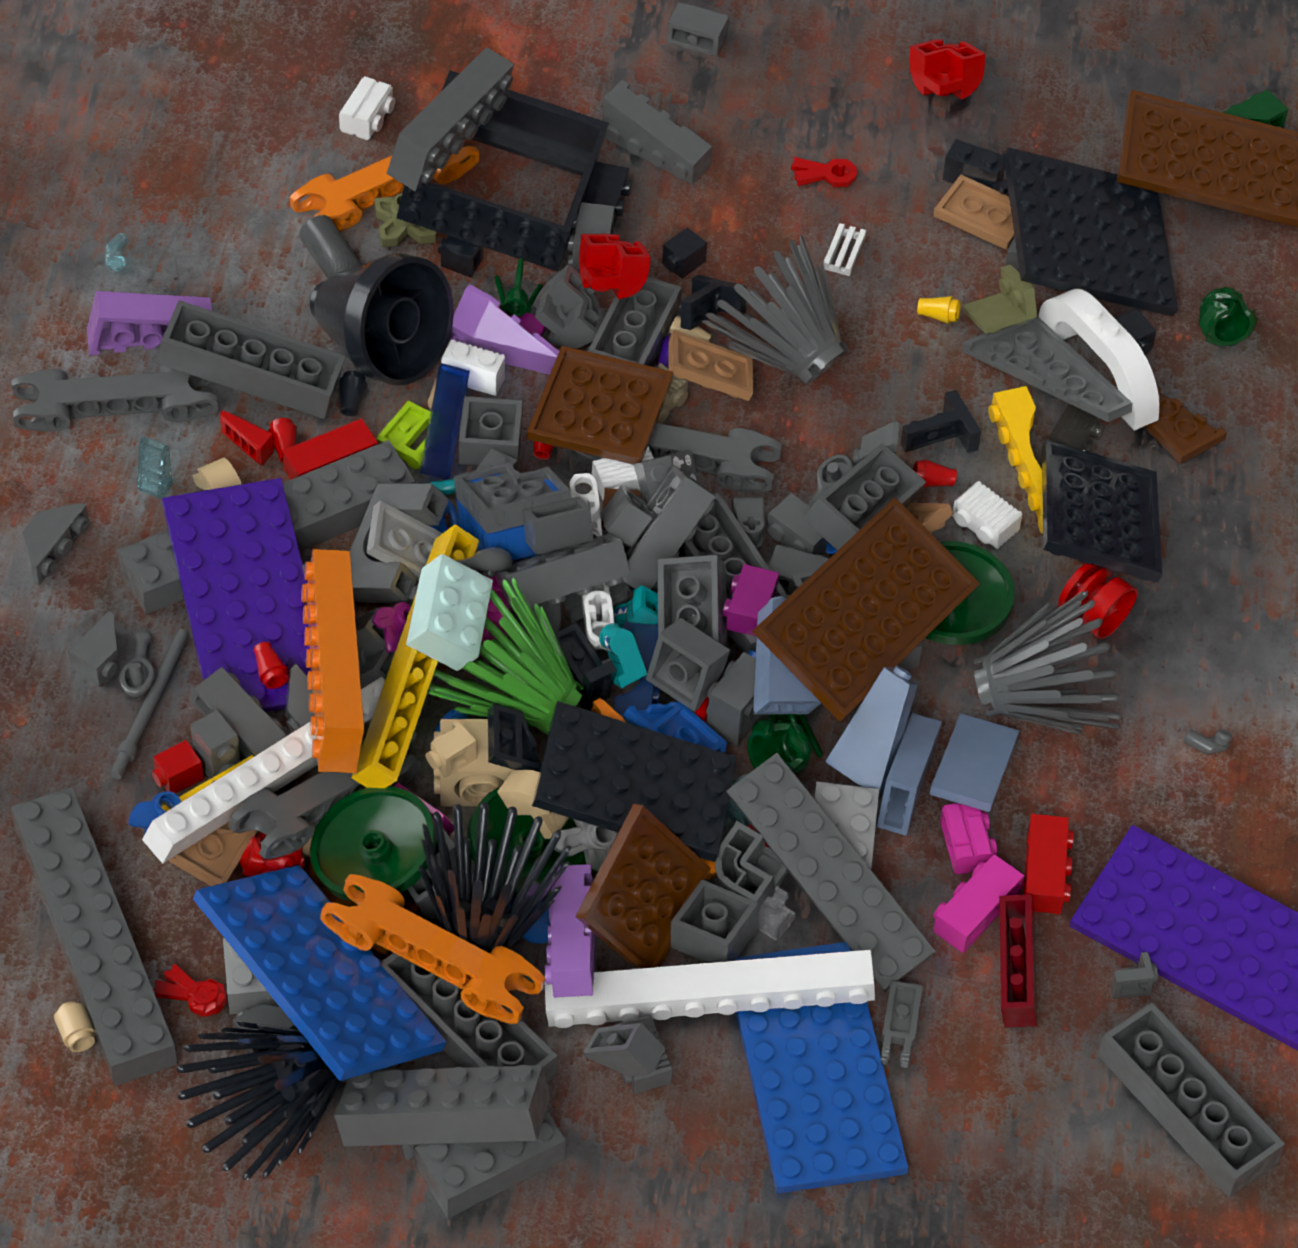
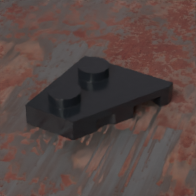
M493 704L488 709V763L513 770L540 772L541 762L535 752L538 744L534 736L529 732L528 724L521 711Z

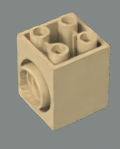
M440 719V732H434V739L439 734L452 730V723L458 720L477 740V759L448 777H445L439 769H434V794H440V806H455L456 804L461 806H477L489 792L502 786L513 769L488 763V719Z

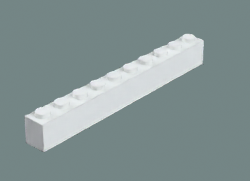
M383 677L361 689L364 722L363 735L367 734L385 683ZM310 722L154 819L142 839L143 842L163 864L229 822L231 815L251 795L264 788H269L274 793L317 766V759L312 758V740L316 739V736L310 735Z
M871 950L594 972L593 996L554 998L552 984L547 985L545 978V1003L548 1026H556L558 1028H568L578 1024L602 1025L605 1022H627L651 1015L656 1020H666L676 1016L700 1017L703 1014L712 1013L730 1015L737 1011L752 1010L764 1012L773 1008L798 1009L802 1006L810 1005L828 1007L835 1003L851 1002L853 1004H862L875 1000Z

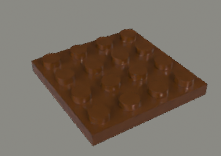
M561 346L527 430V439L632 465L643 461L672 384L673 372Z
M633 804L575 917L633 968L661 967L671 948V921L700 881H705L711 868L643 805Z

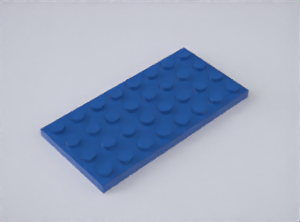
M300 865L196 890L193 900L339 1081L443 1051L447 1041L397 981L380 965V961L372 951H363L344 942L320 919L322 908L326 903L331 902ZM331 914L334 919H336V920L339 921V922H343V921L340 920L338 917H336L335 915Z
M845 942L742 956L737 957L735 961L849 952L851 950ZM851 1002L835 1003L828 1007L810 1005L802 1006L798 1009L773 1008L764 1012L752 1010L735 1012L776 1194L906 1175L908 1173V1164L867 1002L862 1004H853Z

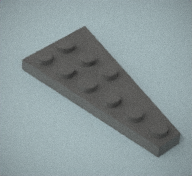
M1038 316L1037 318L1027 320L1024 324L1011 325L995 333H984L962 343V352L1104 421L1110 422L1132 412V402Z

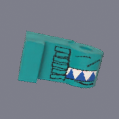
M643 585L639 586L634 590L631 601L617 605L614 608V623L622 628L624 622L658 624V594Z
M610 623L603 627L599 635V641L607 649L609 658L617 669L614 684L623 688L647 675L633 634L615 623Z

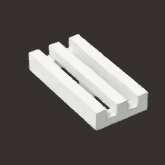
M839 223L823 263L825 270L850 276L866 237V230L861 229L860 232L855 231L856 227L852 226L849 229H845V224ZM842 236H845L846 238L839 252L835 265H833L831 263L835 256ZM856 239L846 267H841L851 240Z

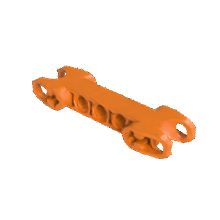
M473 146L462 147L457 155L452 154L442 170L438 168L435 171L433 178L440 185L459 179L479 162L478 149ZM391 155L338 180L330 173L311 179L290 196V207L294 212L320 211L313 217L317 215L328 216L339 232H342L360 221L362 210L374 205L375 198L395 196L403 192L404 184L387 174L392 158ZM470 156V158L467 161L460 163L461 161ZM310 195L308 198L299 203V201L304 196Z
M350 874L345 880L343 891L358 906L348 907L333 902L326 903L322 908L320 919L344 942L363 951L370 950L376 943L461 988V999L464 1004L485 1017L505 1023L517 1024L522 1018L524 1007L508 991L517 990L532 995L539 994L543 989L545 977L521 955L503 946L495 947L491 953L474 946L403 908L405 900L401 893L381 881ZM354 885L359 886L364 893L357 890ZM331 914L335 915L336 917H338V918H339L340 920H342L343 922L337 921L336 919L333 918V916H332ZM522 975L529 976L534 981V983L530 982ZM502 1005L510 1008L513 1013L506 1011Z

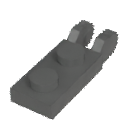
M891 980L881 1039L883 1042L882 1064L887 1065L888 1061H890L891 1043L904 1045L900 1055V1067L908 1069L911 1046L914 1047L923 985Z

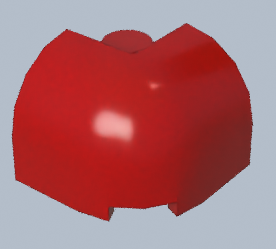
M942 39L931 40L910 46V73L916 88L923 96L932 93L938 96H948L952 93L962 100L970 96L981 83L985 70L986 54L964 41L956 45L943 44Z
M581 234L579 271L583 288H591L600 292L612 289L618 299L627 298L639 292L646 283L651 259L644 245L640 241H635L634 244L622 241L618 234Z

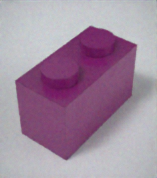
M743 564L740 576L734 575L731 592L734 593L732 599H726L723 609V616L727 617V630L755 636L752 631L757 627L758 612L768 604L770 599L776 596L779 579L778 572Z

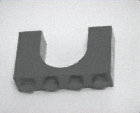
M377 484L350 550L354 603H408L418 577L401 562H380V560L366 553L373 506L381 500L426 525H439L449 499L433 484Z

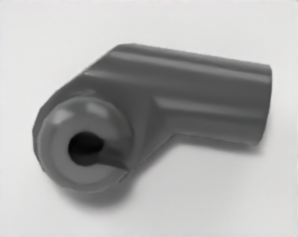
M1190 729L1185 736L1184 743L1204 754H1213L1226 751L1230 747L1229 742L1232 739V735L1227 730L1220 729L1216 732L1215 736L1205 737Z

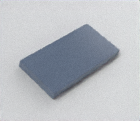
M960 713L931 785L930 795L990 812L1017 742L1019 730Z

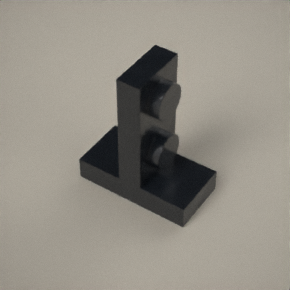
M702 275L693 277L692 295L682 300L679 307L681 328L692 330L702 324L701 321L709 319L706 316L707 313L715 315L719 312L728 313L718 306L717 302L719 300L726 301L736 310L745 314L746 300L735 291L734 286L736 283Z
M957 390L945 393L944 413H938L933 417L920 421H912L903 426L900 445L905 453L957 436L967 453L979 449L981 430Z
M577 622L555 632V637L574 679L584 686V689L579 692L582 694L579 701L581 707L587 709L593 706V702L599 698L602 700L610 698L617 672L612 661L602 663Z

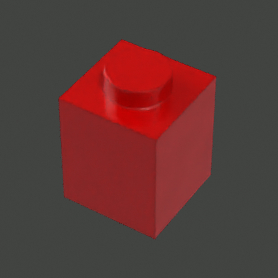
M187 740L153 756L154 770H152V776L160 788L164 786L167 791L176 794L203 780L202 762Z

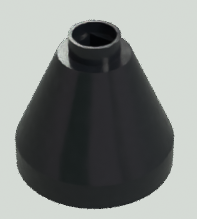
M393 253L380 257L320 282L314 288L310 297V310L318 324L362 374L373 380L392 385H407L418 381L429 373L439 361L450 338L454 316L450 285L444 273L437 265L421 257L403 253Z

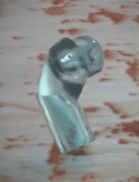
M122 233L115 235L105 245V265L110 270L120 271L125 266L123 263L125 261L124 257L118 256L119 251L128 243L127 237Z

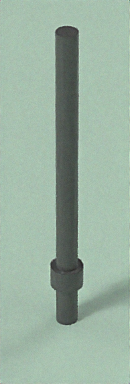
M184 629L178 630L126 740L122 741L116 752L117 759L110 771L112 778L121 779L128 763L134 760L138 752L137 744L190 634Z

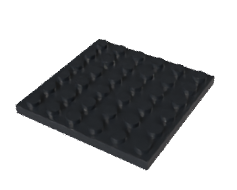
M1008 147L1003 157L1021 281L1067 292L1073 289H1081L1097 299L1174 316L1178 306L1158 192L1117 182L1118 174Z

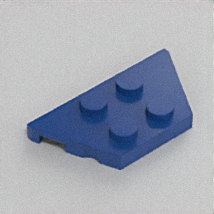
M669 702L667 705L660 703L650 704L645 710H637L635 706H630L622 716L630 724L723 753L726 751L727 742L680 702Z

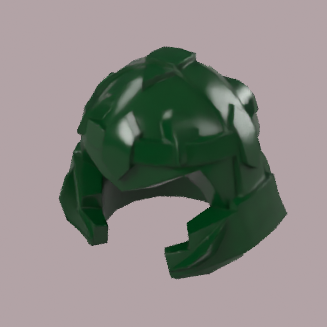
M1215 288L1202 299L1199 305L1198 326L1201 327L1208 343L1217 346H1234L1250 336L1258 322V317L1255 315L1256 309L1253 311L1250 308L1248 309L1243 300V294L1237 292L1234 288Z
M761 720L754 725L748 739V754L751 765L756 769L774 754L778 753L794 775L798 774L808 765L811 754V738L803 731L802 726L786 721Z

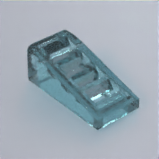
M142 437L139 444L137 489L162 499L173 485L169 446L147 437Z

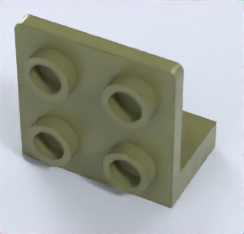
M1011 264L1000 267L1002 279H999V287L1002 293L963 305V311L984 333H995L1002 328L1011 325H1021L1026 323L1027 320L1037 318L1034 287L1029 282L1021 281L1020 273Z

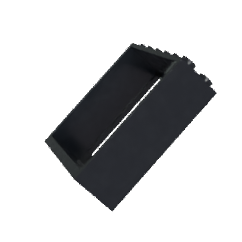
M450 70L443 89L460 73ZM507 90L504 94L507 99L500 111L495 110L489 122L485 126L481 124L471 140L582 176L564 226L431 182L427 185L423 183L416 191L404 185L396 218L518 259L523 258L524 261L558 272L568 246L569 236L573 232L572 228L577 213L579 214L580 204L583 202L596 162H598L609 123L512 90Z

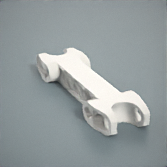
M590 473L574 474L570 481L571 498L580 496L591 508L593 538L602 536L596 479ZM579 483H588L591 485L592 490L587 494H579L575 491V487ZM603 583L594 586L595 591L581 595L585 636L595 651L599 649L607 650L601 645L599 635L603 627L614 623L609 586ZM610 658L607 659L606 661H602V663L604 664V663L610 661Z

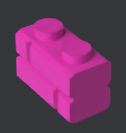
M959 803L942 807L940 824L952 868L956 875L970 873L974 871L980 862L986 863L993 854L997 856L996 841L994 838H989L987 833L990 829L987 812H981L980 809L963 804L959 805Z

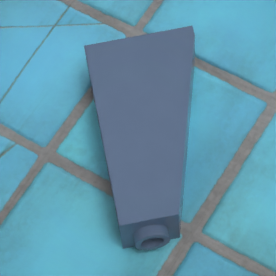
M779 596L770 599L768 604L758 612L757 626L785 601L786 597ZM757 638L754 713L809 714L821 702Z
M898 665L895 668H883L825 761L861 787L879 789V796H882L884 793L886 779L903 738L918 685L910 679L912 674Z
M912 713L886 779L877 828L907 836L937 746L942 721Z

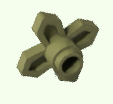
M402 193L398 194L394 199L392 197L374 199L376 218L385 222L379 227L381 247L398 246L406 235H409L420 244L437 241L436 231L396 218Z

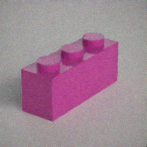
M995 854L986 863L980 862L974 869L972 878L967 883L963 881L957 886L953 893V898L948 903L942 902L933 915L935 918L933 932L964 954L999 916V896L1019 895L1021 893L1025 875Z

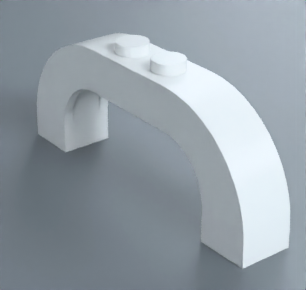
M1073 289L1046 300L1040 308L1038 317L1063 340L1078 334L1107 364L1115 378L1118 390L1132 402V412L1121 416L1133 430L1157 421L1159 417V395L1156 381L1146 356L1134 338L1091 294L1084 290Z

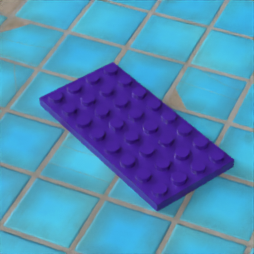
M281 478L163 497L162 507L203 681L223 667L227 673H232L237 677L242 689L248 695H253L258 699L264 712L285 709L287 683L276 689L266 688L260 682L256 656L253 651L257 644L269 642L289 671L295 664L299 666L306 676L308 671H311V668H306V650L310 649V646L304 645V632L308 624H303V607L307 605V602L301 601L302 584H307V581L305 580V574H303L302 561Z
M1132 825L1070 920L1069 927L1137 964L1139 963L1141 952H1148L1151 963H1155L1159 976L1298 1050V912Z

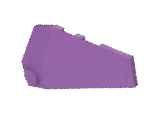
M469 284L454 313L450 341L455 339L456 342L460 341L466 343V345L471 344L472 347H482L483 350L487 349L494 353L498 352L499 355L504 354L505 364L550 375L559 351L538 333L530 334L520 324L522 320L516 315L510 318L498 307L501 303L494 297Z

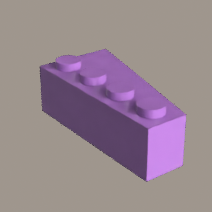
M96 291L87 326L89 355H100V350L114 349V353L126 352V347L142 345L144 350L155 349L156 346L161 344L179 300L212 311L211 299L196 296Z
M591 864L568 865L552 887L553 890L555 887L562 886L559 893L553 899L556 901L549 907V945L546 947L547 963L551 965H545V978L547 985L552 984L554 998L593 996L596 935L575 917L593 883Z

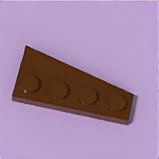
M1115 378L1110 380V383L1118 389ZM1157 386L1159 417L1157 421L1144 427L1179 464L1226 439V431L1220 427L1217 429L1207 424L1205 417L1199 413L1196 415L1183 408L1184 403L1175 397L1173 399L1168 398L1161 393L1162 389Z

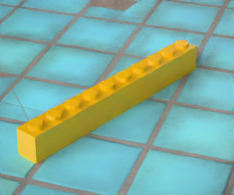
M455 524L434 540L426 565L441 554L455 561L473 557L479 540ZM416 594L360 751L357 772L353 773L351 777L366 788L385 789L398 780L438 663L437 660L406 645Z

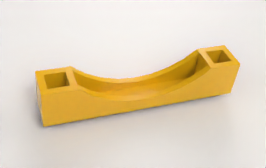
M1027 386L993 393L992 405L988 407L990 420L992 423L995 422L998 427L999 440L1002 445L1005 444L1007 447L1010 465L1012 467L1015 466L1018 472L1019 485L1022 489L1025 488L1028 494L1029 507L1031 511L1036 512L1039 530L1043 534L1042 469L1034 457L1029 435L1033 427L1036 406Z

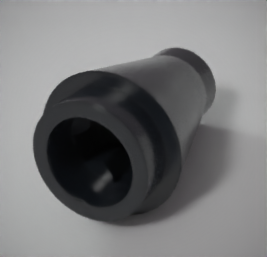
M347 371L339 379V411L345 416H355L357 414V409L368 386L364 374L357 371Z

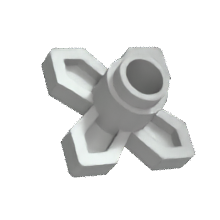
M574 819L577 827L560 830L561 837L554 850L561 853L566 846H571L567 857L584 850L586 864H591L592 872L597 874L618 832Z

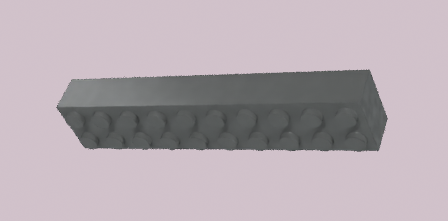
M389 440L282 483L299 551L360 527L377 484H416L412 474ZM168 530L118 550L120 572L146 615L184 599Z
M73 787L11 806L16 832L82 1004L85 1005L94 1027L95 1038L113 1085L116 1086L177 1065L175 1044Z

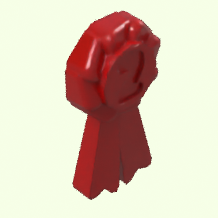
M794 157L793 164L791 165V170L795 171L794 179L797 180V186L825 180L834 188H846L855 182L857 177L856 165L847 159H832L828 163L823 164Z
M176 964L172 966L171 970L163 972L168 982L155 980L154 982L156 987L153 988V991L157 998L188 1001L190 1011L202 1017L219 1013L228 1002L226 989L222 983L211 978L195 982Z

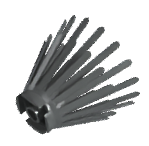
M801 235L799 239L800 244L797 246L794 240L790 241V249L803 277L804 284L791 258L786 257L784 260L779 251L774 252V259L789 284L786 290L774 273L771 272L767 276L760 266L754 268L756 276L781 308L774 302L767 303L754 289L748 291L739 283L734 286L735 291L767 322L762 323L748 313L742 314L724 300L717 302L719 307L775 348L720 315L706 314L709 319L717 324L707 320L701 322L739 342H728V348L797 376L804 385H807L831 367L836 360L835 358L838 355L842 357L849 347L841 338L824 264H822L821 269L818 265L815 269L805 237Z
M1081 591L1058 609H1056V606L1049 609L1051 604L1049 602L988 655L975 658L974 664L983 663V669L974 671L982 705L991 703L994 709L985 712L988 717L1004 715L1081 734L1079 730L1085 729L1083 725L1120 729V726L1116 723L1104 722L1109 721V719H1121V714L1117 712L1035 705L1114 702L1121 699L1120 695L1116 693L1082 694V690L1078 688L1033 690L1116 676L1117 672L1114 669L1076 672L1078 667L1075 664L1057 667L1106 652L1110 649V644L1107 642L1088 648L1086 643L1071 646L1070 640L1100 627L1103 623L1102 619H1096L1081 626L1083 619L1078 618L1065 625L1094 607L1095 601L1093 600L1081 606L1082 600L1088 595V591Z

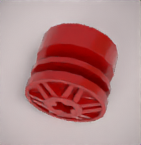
M1083 564L1063 588L1057 607L1059 608L1081 591H1088V595L1082 600L1081 606L1092 600L1095 601V605L1092 609L1073 619V621L1082 618L1083 626L1096 619H1102V625L1089 633L1097 639H1104L1118 629L1127 618L1137 600L1138 591L1136 587L1122 577L1113 579L1114 573L1107 568L1094 564Z

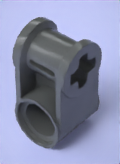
M763 497L732 498V513L756 549L760 550L763 546L762 531L765 526Z

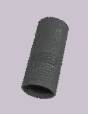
M317 215L312 217L301 227L299 238L327 278L362 265L328 216Z

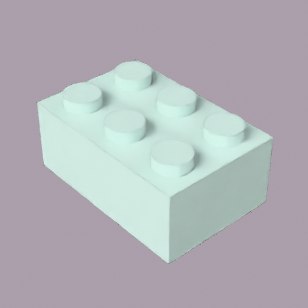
M444 554L428 563L421 569L406 645L456 671L463 668L467 662L478 658L493 580Z

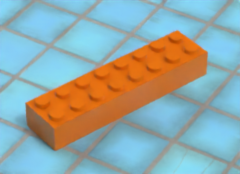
M313 549L311 562L305 563V580H308V583L302 584L301 601L307 602V605L303 607V624H308L304 632V645L310 646V649L306 650V668H311L307 675V690H313V694L310 693L309 712L314 713L310 720V735L316 736V739L312 740V758L317 759L318 772L356 773L364 732L350 551Z

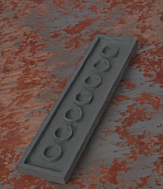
M778 753L774 754L727 790L731 800L754 829L764 836V841L849 949L851 951L871 950L873 977L883 992L890 988L891 980L900 981L935 954L933 947Z

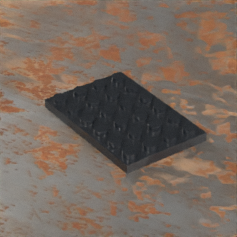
M1046 439L1042 447L1043 550L1049 551L1056 556L1063 555L1076 559L1084 564L1101 566L1112 572L1132 575L1143 581L1149 580L1158 583L1162 576L1157 472Z
M557 701L552 714L532 806L619 833L633 804L643 805L699 858L715 862L720 850L729 800L727 790L731 788L736 756Z

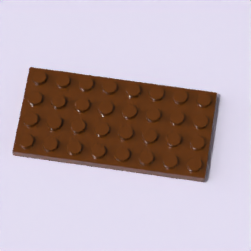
M1131 89L1127 99L1117 182L1298 228V132Z
M894 497L767 616L752 633L841 721L867 696L884 667L895 668L980 583Z

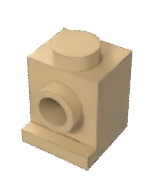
M456 720L452 723V730L439 734L430 743L431 751L426 753V759L430 766L435 770L439 769L445 777H448L477 759V740Z

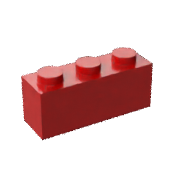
M361 418L282 450L284 470L291 480L375 446L378 442Z
M1031 814L1027 830L1023 895H1032L1035 912L1061 914L1063 902L1069 903L1071 884L1065 883L1066 876L1071 875L1072 857H1067V849L1072 850L1074 831L1068 830L1069 818L1040 814Z

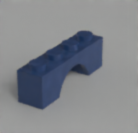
M624 622L623 628L633 634L648 674L658 640V625ZM647 675L641 677L639 684L630 692L615 696L613 709L620 716H623L630 706H635L637 710H645L650 704H658L660 689L654 687L652 683L646 680Z

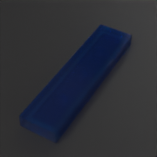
M443 363L439 366L419 472L421 474L443 480L450 478L469 370Z

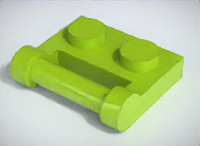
M407 401L376 437L378 444L389 440L401 459L406 461L411 468L419 469L425 462L424 458L437 442L451 432L452 425L446 419ZM427 426L433 428L416 450L410 448Z

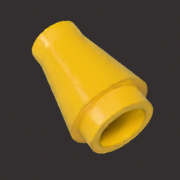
M954 296L920 298L917 314L947 324L958 322L961 302L958 299H954Z

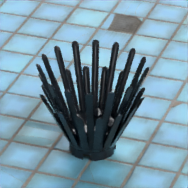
M486 802L481 803L472 890L471 841L467 837L464 838L463 811L461 805L456 804L454 806L457 874L452 870L449 849L445 842L442 818L440 813L436 811L433 817L446 894L430 831L426 824L422 825L425 840L421 839L435 893L425 868L419 865L423 884L442 929L488 953H491L497 946H503L511 950L556 901L553 899L559 893L562 886L555 887L542 902L568 867L570 861L565 862L562 866L561 864L569 854L571 846H566L539 885L536 881L561 837V831L556 830L542 855L534 861L509 908L541 828L542 818L537 816L533 820L523 848L520 845L514 847L500 887L517 809L515 807L508 809L494 867L497 841L495 839L488 841L485 857L489 805Z
M237 1022L241 1027L253 1029L227 1027L221 1029L222 1032L198 1034L197 1036L200 1039L238 1040V1042L190 1044L184 1046L183 1050L186 1052L277 1048L182 1064L176 1069L178 1073L206 1069L210 1073H220L263 1064L260 1067L182 1090L178 1093V1099L186 1100L215 1091L213 1097L219 1100L254 1087L187 1120V1126L194 1128L254 1099L225 1117V1123L233 1125L202 1146L204 1153L213 1151L281 1104L242 1138L241 1143L243 1146L222 1165L223 1171H229L285 1119H289L243 1175V1180L250 1179L285 1139L284 1145L263 1172V1179H265L276 1165L279 1167L282 1162L288 1159L308 1129L297 1150L298 1155L302 1153L336 1091L343 1088L346 1083L339 1081L297 1029Z

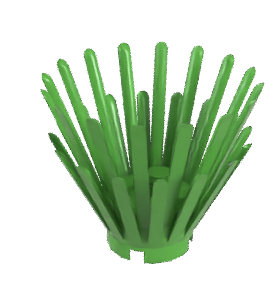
M512 578V585L518 597L504 579L502 585L511 599L510 604L535 644L498 595L491 589L490 599L503 615L499 621L500 626L522 652L486 616L484 627L496 639L486 640L484 645L481 644L479 654L506 674L504 675L482 660L469 661L462 669L514 698L473 681L461 680L436 669L433 677L491 702L431 683L427 694L471 706L470 708L456 707L453 710L462 714L488 718V709L494 703L521 711L528 726L536 727L547 735L556 702L559 701L576 707L582 697V694L577 690L584 689V686L574 679L542 605L540 608L536 603L534 605L537 619L516 580Z

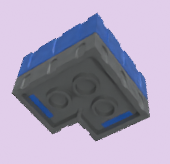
M508 462L454 476L460 528L479 540L478 551L489 547H500L507 550L513 560L537 556L525 542L523 510L571 498L570 489L549 467L520 474Z

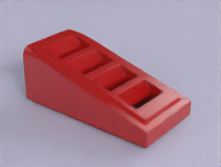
M222 410L220 413L221 432L256 463L263 466L274 453L272 433Z

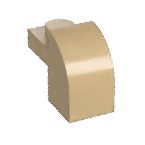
M225 457L198 468L199 473L192 475L195 485L203 490L242 484L235 469Z
M512 770L497 791L507 809L510 807L517 809V815H531L533 820L535 817L540 816L543 820L540 832L545 839H550L556 830H561L569 817L532 806L539 772L533 770Z

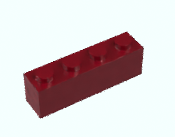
M1032 895L999 896L1001 1012L1004 1027L1037 1026L1035 912Z

